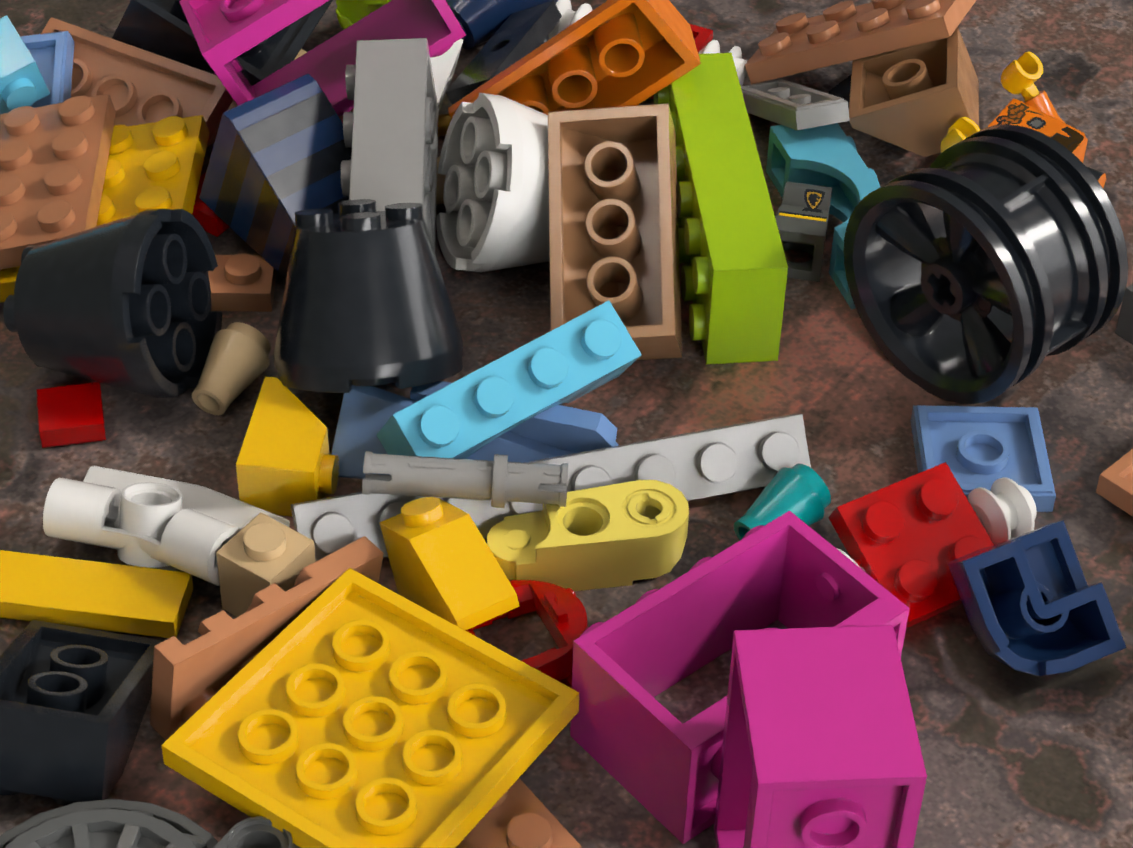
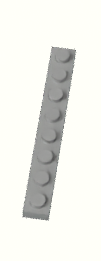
M790 414L523 462L556 465L567 463V492L636 480H657L670 484L681 491L687 501L765 487L783 467L792 468L796 464H804L811 468L803 414ZM356 492L290 505L295 531L314 541L316 561L364 536L384 553L383 557H388L379 522L401 514L400 510L405 504L424 497L372 493L370 495H363V492ZM440 498L468 513L484 539L487 538L490 529L500 521H503L506 516L543 510V504L505 501V508L491 507L490 500Z

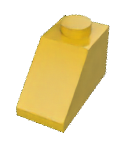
M265 377L236 462L239 500L276 515L292 517L290 504L323 499L325 493H335L339 476L338 455L329 454L327 427L278 378Z
M424 497L405 504L400 510L401 514L379 522L399 595L465 631L520 607L515 590L468 513L440 498Z

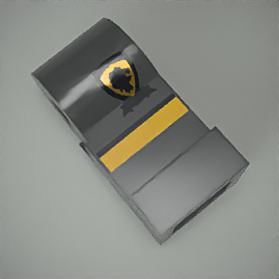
M788 181L785 183L782 204L778 208L777 215H775L784 252L793 249L803 250L813 257L806 262L787 260V278L820 282L832 187Z

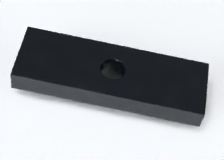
M554 0L512 13L446 90L445 93L452 105L550 39L548 35L562 17Z

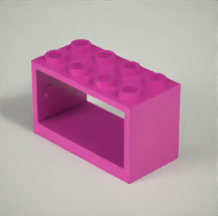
M329 0L179 1L203 57L238 106L309 74L317 81L337 115L341 116L344 115V112H349L354 107V100H348L345 71L346 65L356 64L357 40L427 38L430 57H437L447 52L453 43L466 36L446 0H391L251 86L241 72L243 68L237 57Z
M788 511L765 526L759 525L752 528L740 541L717 555L699 560L687 573L664 587L646 592L634 605L606 622H598L591 625L579 638L573 641L572 689L579 692V712L571 720L570 736L682 844H685L715 822L727 696L683 724L654 697L732 649L734 630H760L776 620H779L787 628L893 625L901 658L910 608L795 514Z
M844 625L840 627L734 630L714 822L717 848H913L927 774L894 626Z

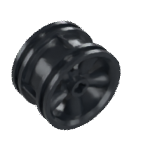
M1004 124L984 128L946 149L932 162L929 168L908 171L888 184L872 191L855 207L849 218L844 237V266L849 290L857 312L875 344L885 357L909 380L932 395L960 404H978L996 398L1030 376L1040 366L1045 356L1065 352L1103 328L1117 313L1123 301L1128 280V257L1123 231L1114 207L1098 180L1065 146L1039 131L1018 125Z

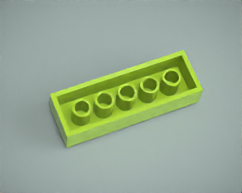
M732 53L698 54L701 62L699 66L654 94V104L668 103L675 128L679 263L685 264L681 268V291L683 301H693V304H690L689 307L692 341L701 340L706 365L778 361L788 274L787 260Z

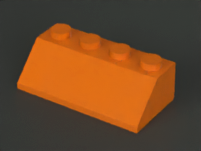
M607 0L448 108V113L453 118L461 102L474 103L479 93L501 95L548 115V112L637 106L701 64L691 26L669 0Z

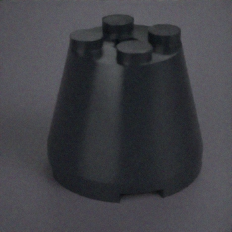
M357 199L339 202V214H333L331 209H307L295 212L296 226L273 352L274 366L278 370V379L284 386L314 392L349 393L352 390V385L378 386L395 382L397 388L403 389L444 380L456 375L463 369V340L423 218V204L397 203L385 206V211H376L375 200Z
M183 209L145 210L41 245H28L22 252L21 266L15 282L14 295H9L4 302L3 317L5 325L9 331L18 332L25 352L37 367H44L155 398L178 397L188 388H196L214 336L222 327V313L211 312V289L208 271H213L218 266L212 245L199 221Z

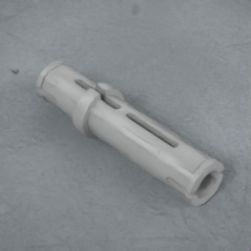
M365 451L363 473L366 474L362 481L363 495H370L372 493L490 500L491 507L505 508V501L554 504L566 507L567 463L556 465L508 462V455L494 454V461L375 454Z

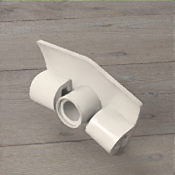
M91 466L83 482L60 477L55 479L48 491L43 511V529L48 537L117 549L118 557L126 564L146 568L172 566L217 586L220 584L216 552L261 512L289 528L290 521L207 487L99 466Z

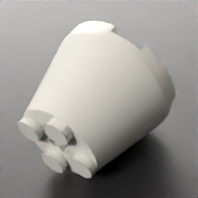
M479 93L474 103L461 102L448 127L441 151L438 173L446 175L444 183L446 213H439L436 216V227L443 256L452 268L472 272H487L550 262L548 115L501 95Z

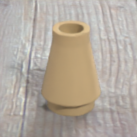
M240 322L231 323L226 329L219 330L214 336L199 382L192 392L194 403L207 413L213 415L224 414L230 403L268 368L270 362L268 355L271 351L268 339L256 328Z

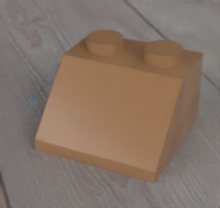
M958 27L948 38L853 60L849 102V122L852 128L926 157L941 152L942 139L947 135L948 128L959 118L967 117L979 127V80Z

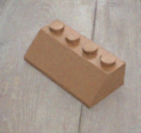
M668 103L548 112L551 331L609 300L642 354L637 360L682 358L676 135Z

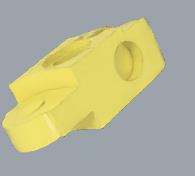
M636 480L567 492L566 507L543 504V510L504 517L503 521H500L490 529L487 534V545L509 580L543 581L558 585L564 589L570 588L573 591L630 586L634 580L653 579L669 573L681 559L688 533V501L681 491L670 484L657 480Z

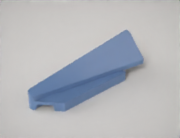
M440 380L412 387L410 399L373 386L352 385V390L343 395L331 455H338L339 457L338 477L365 478L366 473H363L365 451L375 454H387L376 434L389 418L398 411L448 386L451 382ZM557 405L514 427L473 453L467 459L494 461V454L508 455V462L523 463L618 446L619 444L616 442L617 428L602 413Z

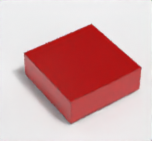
M99 382L36 389L39 434L42 448L106 440L103 399Z

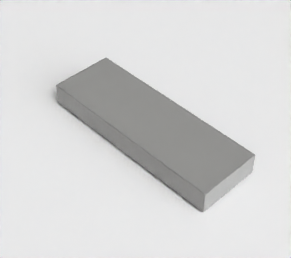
M784 79L741 86L747 113L797 131L850 121L848 101L841 97Z

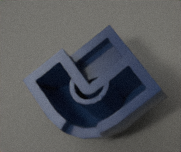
M1064 520L1048 524L994 546L979 549L948 563L974 634L990 657L1017 671L1036 676L1068 672L1127 648L1103 583L1088 585Z

